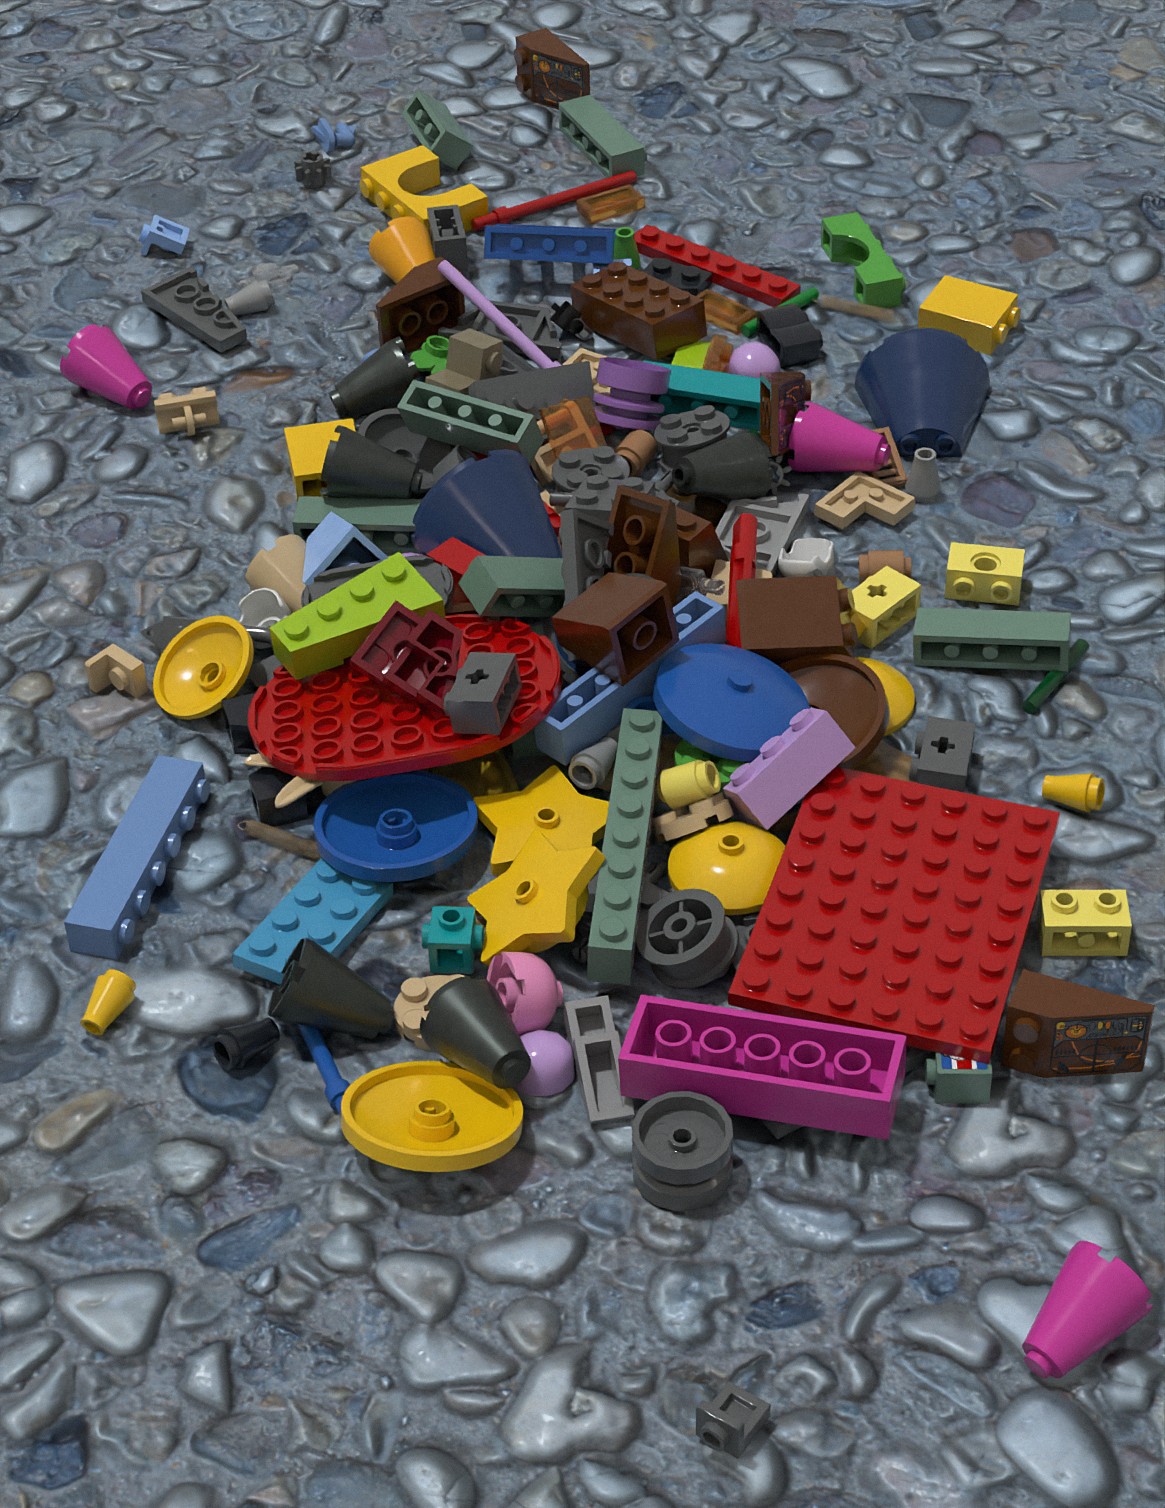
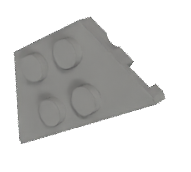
M798 494L797 501L777 503L776 496L762 497L756 500H731L715 530L729 562L733 539V525L741 514H752L758 519L756 568L770 571L774 578L779 568L778 558L782 548H785V551H787L809 507V494Z

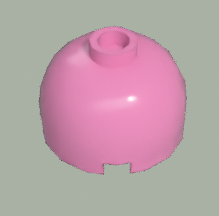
M501 952L502 955H495L488 969L487 980L498 991L519 1036L537 1030H544L554 1018L557 1007H560L563 1001L562 985L559 981H556L554 972L543 959L531 953Z

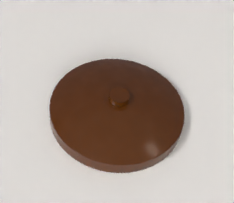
M834 653L805 655L778 665L801 687L807 697L809 707L827 711L856 747L837 767L853 770L864 762L881 742L889 722V702L877 674L869 666L855 658Z

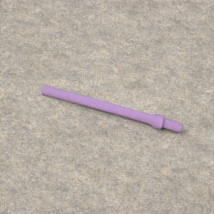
M443 260L438 265L437 270L539 368L545 369L562 366L558 361L553 362L447 260Z

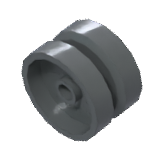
M691 1091L668 1092L651 1098L637 1111L632 1122L633 1181L643 1197L662 1208L673 1211H690L713 1204L727 1191L733 1172L732 1120L722 1105L706 1095Z

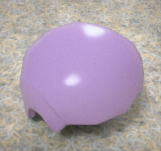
M753 341L744 343L733 351L727 373L760 378V372H779L780 362L770 347Z
M537 1030L520 1036L530 1056L531 1067L525 1079L514 1086V1088L529 1096L544 1097L566 1089L575 1077L574 1054L570 1043L557 1032Z

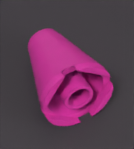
M96 324L89 325L80 330L70 340L67 347L71 350L67 359L62 356L60 361L61 373L69 382L132 410L143 407L149 402L152 384L109 327L105 325L98 327Z
M806 402L804 404L808 408L806 412L799 410L796 415L788 449L795 450V460L788 459L789 466L792 467L793 471H878L882 465L885 466L888 463L891 446L887 444L885 436L813 402Z
M1078 1241L1070 1249L1022 1344L1023 1351L1026 1354L1024 1358L1026 1365L1042 1378L1047 1379L1051 1376L1059 1379L1146 1317L1153 1308V1305L1146 1304L1152 1296L1141 1278L1118 1257L1115 1256L1111 1262H1108L1097 1255L1102 1247L1092 1242Z

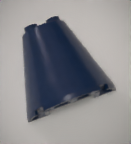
M916 328L893 334L883 339V344L874 351L870 350L857 369L854 387L876 428H890L899 456H914L917 449L930 448L937 453V457H962L990 390V377L984 358L979 351L976 352L967 344L966 339L945 330Z
M514 450L488 451V458L475 462L471 457L451 469L428 491L418 506L412 521L416 526L415 534L411 535L413 546L419 554L424 556L451 537H454L486 556L563 558L560 544L527 459L522 453Z

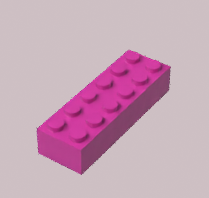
M641 995L618 1057L621 1096L650 1100L668 1092L691 1091L710 1097L722 1105L729 1114L889 1140L905 1077L906 1036Z

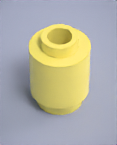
M699 759L663 770L660 780L657 782V791L660 799L672 809H678L709 799L713 796V793L719 792L721 788L720 776L714 763L711 761L703 762Z

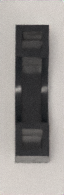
M255 693L221 700L225 727L234 754H258L248 727V710ZM261 767L248 775L252 804L260 823L271 827H278L309 819L307 802L313 801L312 791L284 807L276 808L275 798L278 793L296 776L270 767Z

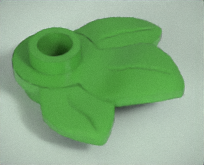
M437 335L430 336L422 344L421 350L411 354L410 359L414 360L419 371H429L430 375L446 369L449 339Z

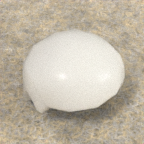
M821 538L795 540L789 553H786L785 548L781 549L778 558L779 570L785 577L814 576L813 570L817 568L822 572L823 576L827 575L829 567L833 566L834 543Z
M269 588L251 591L238 604L241 611L239 623L242 625L269 629L273 624L292 614L285 600L277 591ZM253 641L254 648L266 649L272 647L268 643Z

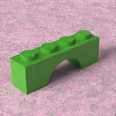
M858 212L822 218L821 247L830 261L857 266L854 270L853 291L856 300L859 303L867 304V306L871 305L872 307L876 306L879 308L900 306L902 292L906 289L904 275L896 269L891 256H887L880 240H876L869 224L863 221Z

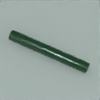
M1077 639L1071 646L1068 671H1050L1022 703V708L1026 713L1034 714L1089 650V644L1086 640Z

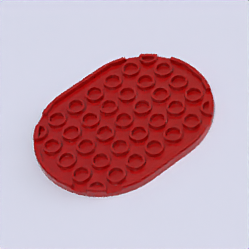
M479 614L445 616L448 622L463 631L457 671L463 667L470 652L516 653L522 688L500 735L453 733L450 717L407 700L350 667V659L353 656L345 658L342 665L295 680L287 669L280 665L273 671L274 677L266 686H260L252 698L248 710V727L253 744L265 761L285 773L310 780L355 781L462 762L491 753L514 742L532 730L545 718L553 708L561 692L563 679L559 655L552 642L546 636L536 634L531 631L529 625L510 618H505L503 621L487 620V616H480Z

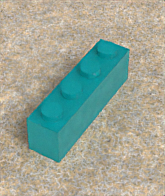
M643 360V362L663 366L671 370L668 393L651 395V400L663 404L665 410L662 413L649 414L662 416L693 411L700 406L710 405L714 407L715 411L722 412L728 416L731 427L760 431V378Z

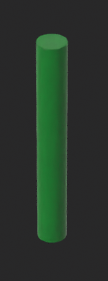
M811 287L776 307L796 304L802 308L813 302V300L818 299L819 292L815 287ZM757 317L741 326V332L745 337L756 333Z

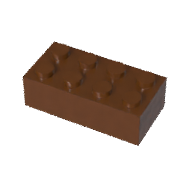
M623 262L611 263L607 268L595 274L585 275L582 277V280L569 285L572 305L581 313L580 319L589 328L652 359L659 360L675 352L677 348L690 345L707 336L703 299L676 288L665 281L654 278L645 272L632 268Z

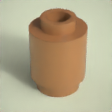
M635 429L624 438L614 452L622 456L629 464V477H635L641 474L657 455L658 445L650 433L641 429Z
M903 550L868 551V554L859 555V584H862L869 576H873L885 566L911 579V557H904Z

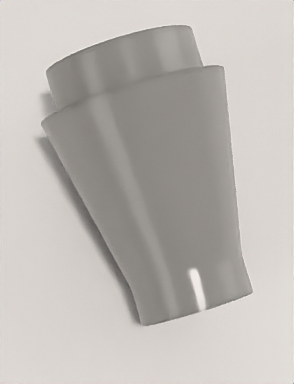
M255 280L231 297L224 299L227 308L235 316L269 310V306L275 304L266 280L261 282Z
M919 448L915 451L914 461L905 484L908 494L915 497L916 502L925 503L934 500L941 489L936 464V452L930 448Z
M604 737L598 743L575 754L571 758L568 769L572 782L582 789H592L601 786L616 759L618 743L612 738Z

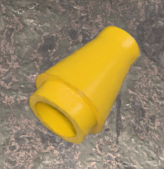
M1094 773L1061 776L1046 775L1042 786L1043 799L1053 800L1089 813L1091 809L1100 810L1104 801L1105 781L1103 778H1097Z
M109 969L104 975L98 976L86 1012L80 1021L81 1026L94 1035H103L106 1028L134 1001L135 982L123 972Z

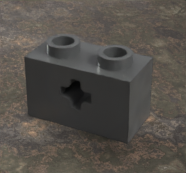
M458 205L427 208L428 231L435 257L444 258L459 271H468L466 235Z
M469 653L463 667L457 671L456 681L451 691L447 692L444 698V712L447 717H450L453 733L500 735L522 688L516 653Z
M928 716L925 732H917L914 754L920 755V758L912 757L909 781L965 793L976 723Z

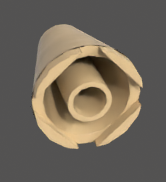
M289 534L273 540L277 545L268 552L263 548L256 554L249 564L245 581L249 584L248 588L251 591L261 588L277 591L285 600L291 613H294L302 608L301 595L306 587L302 582L306 542L300 536Z

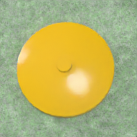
M411 1061L384 1066L356 1079L346 1089L342 1097L340 1124L344 1136L354 1148L380 1163L412 1171L452 1172L485 1165L508 1153L519 1141L522 1133L523 1105L513 1088L500 1089L455 1063Z

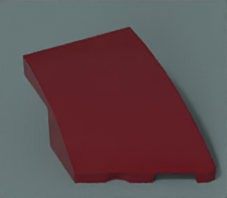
M395 600L350 659V667L401 697L445 715L444 698L446 693L451 691L456 680L463 631L430 609L422 618Z

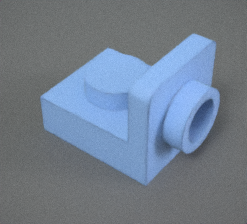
M154 214L150 225L144 223L138 241L143 243L140 254L146 256L151 243L165 251H173L181 255L190 229Z

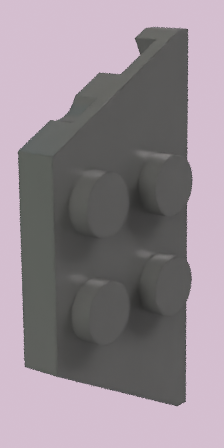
M489 300L547 357L561 358V343L556 338V328L550 320L549 308ZM476 306L474 310L459 316L458 325L448 329L443 326L438 330V336L447 339L469 328L476 331L485 330L493 337L502 340L503 344L517 355L525 354Z

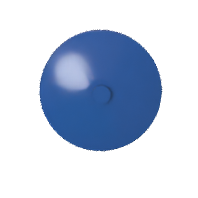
M695 644L672 652L661 663L653 684L655 706L663 720L675 733L701 750L736 761L752 762L761 754L760 748L772 737L781 736L791 726L789 722L798 712L803 709H810L807 697L801 687L778 665L751 651L723 644Z
M415 770L356 780L344 784L323 800L314 817L315 842L322 858L342 873L359 879L378 882L413 880L442 871L459 861L471 849L478 833L477 808L471 795L458 783L446 777Z

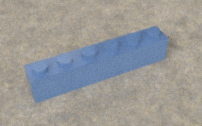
M697 591L693 592L673 607L680 641L626 685L621 686L593 667L561 691L551 711L534 727L537 749L565 766L570 763L571 758L575 754L592 746L621 723L623 708H627L631 701L639 697L653 696V684L658 669L668 655L690 645L724 644L726 642L724 606Z
M162 755L157 756L64 921L70 951L117 960L125 944L131 943L135 926L140 916L147 913L151 896L156 886L162 885L170 860L177 857L185 832L192 829L199 806L208 799L210 783L209 780L205 779L203 762Z

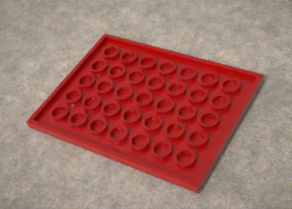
M836 766L805 795L728 992V1005L771 1015L905 1035L907 1046L989 1064L1058 828L1060 812Z

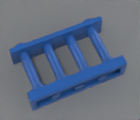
M516 224L486 225L484 259L611 264L614 260V241L617 229Z

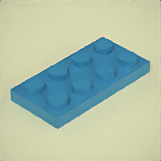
M321 858L232 954L233 967L281 984L284 976L281 972L299 940L305 939V937L314 940L338 958L394 895L393 882L370 881L349 876L333 868Z

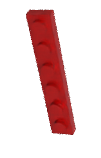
M646 225L634 233L638 253L652 259L655 257L659 259L665 258L674 263L695 266L701 270L712 272V283L775 308L800 294L801 285L763 271L759 267L738 261L731 256L710 250L706 246H700L680 236L662 231L655 226Z

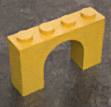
M424 145L360 167L361 180L359 186L363 196L371 200L392 219L405 216L415 217L428 229L427 208L458 205L464 231L467 232L472 230L471 219L489 214L488 196L472 183L439 195H414L441 184L439 157Z

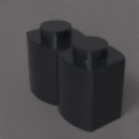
M789 304L757 311V335L760 341L770 347L777 355L781 367L819 359V350L823 346L822 334L819 329H815L809 322L807 313L802 311L798 305Z

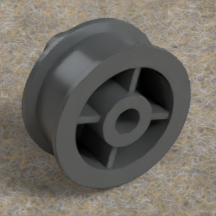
M710 405L700 406L693 411L663 416L660 419V424L654 431L655 441L662 446L663 451L659 458L660 467L664 471L669 470V472H672L674 464L679 458L728 438L727 432L730 428L728 416L722 412L715 411L714 407Z
M609 446L564 451L552 466V478L557 484L553 491L571 493L578 489L586 477L593 475H605L608 479L619 480L629 478V464Z
M685 889L665 896L645 913L637 929L636 943L640 953L651 964L653 973L661 983L675 989H691L705 985L715 978L722 977L729 971L730 964L738 951L739 934L732 920L726 916L722 903L714 894L702 889Z

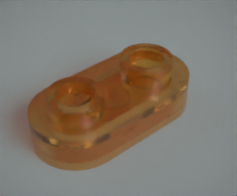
M713 335L705 356L703 370L726 373L727 363H729L733 353V344L728 343V336Z

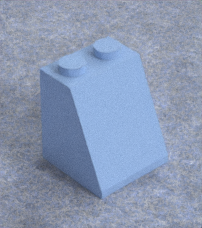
M330 512L306 540L302 582L309 587L314 582V577L326 570L382 561L387 559L388 556L356 527Z

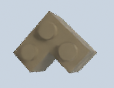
M470 328L450 336L446 369L426 377L425 383L469 396L468 386L474 381L499 377V370L503 363V341Z

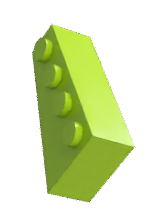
M397 552L270 626L269 630L274 655L294 679L298 680L344 664V659L356 653L395 600L422 618L430 609L446 620L444 600L400 552Z

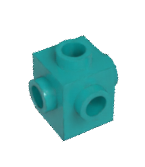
M433 906L430 923H423L422 948L428 949L430 973L473 974L475 951L482 950L484 942V926L476 925L475 907Z

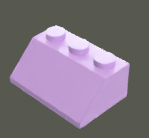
M811 707L810 709L807 708L798 712L790 720L789 724L791 726L781 736L772 737L760 748L761 754L750 764H743L730 776L731 782L723 788V791L730 802L737 820L768 830L856 748L827 711Z

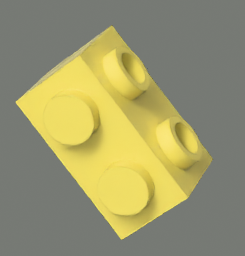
M1040 890L1037 926L1041 956H1127L1132 924L1126 890Z

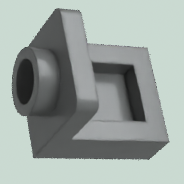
M728 1381L711 1404L702 1400L697 1406L696 1435L710 1448L716 1451H725L739 1459L770 1417L771 1404Z

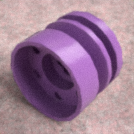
M613 357L600 358L596 381L610 387V392L595 393L593 395L595 402L607 405V407H592L590 417L618 429L629 431L635 429L655 430L660 424L661 418L648 413H662L665 410V406L651 400V395L668 393L671 370L663 366L636 360Z

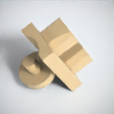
M206 387L194 388L188 395L176 397V395L170 392L159 394L158 400H154L159 434L187 429L188 436L195 435V428L220 424L215 390L208 391Z

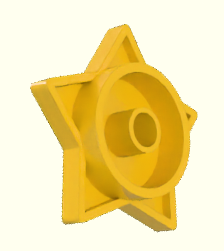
M556 765L548 768L522 791L473 798L478 818L496 837L491 856V875L493 876L501 875L510 868L535 829H538L546 836L558 851L595 846V843L601 840L605 834L609 802L579 794Z
M535 829L510 868L467 897V901L487 920L481 962L489 968L495 955H502L501 952L537 953L547 950L559 942H572L575 938V926L581 919L588 902V883L604 862L605 855L595 846L558 851L546 836L538 829Z

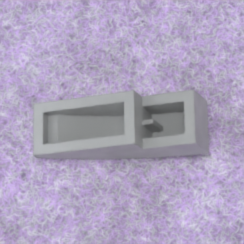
M608 995L565 1002L563 1017L568 1042L574 1054L575 1072L589 1123L596 1124L633 1118L635 1113L632 1098L621 1096L618 1057L621 1051L618 1030L615 1031Z

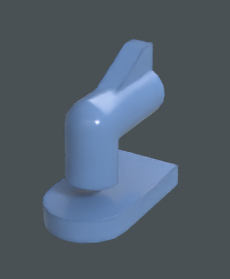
M319 118L318 126L311 127V132L317 136L316 139L325 152H333L335 147H350L356 142L354 136L356 127L347 126L344 122L336 125V133L333 132L325 118Z

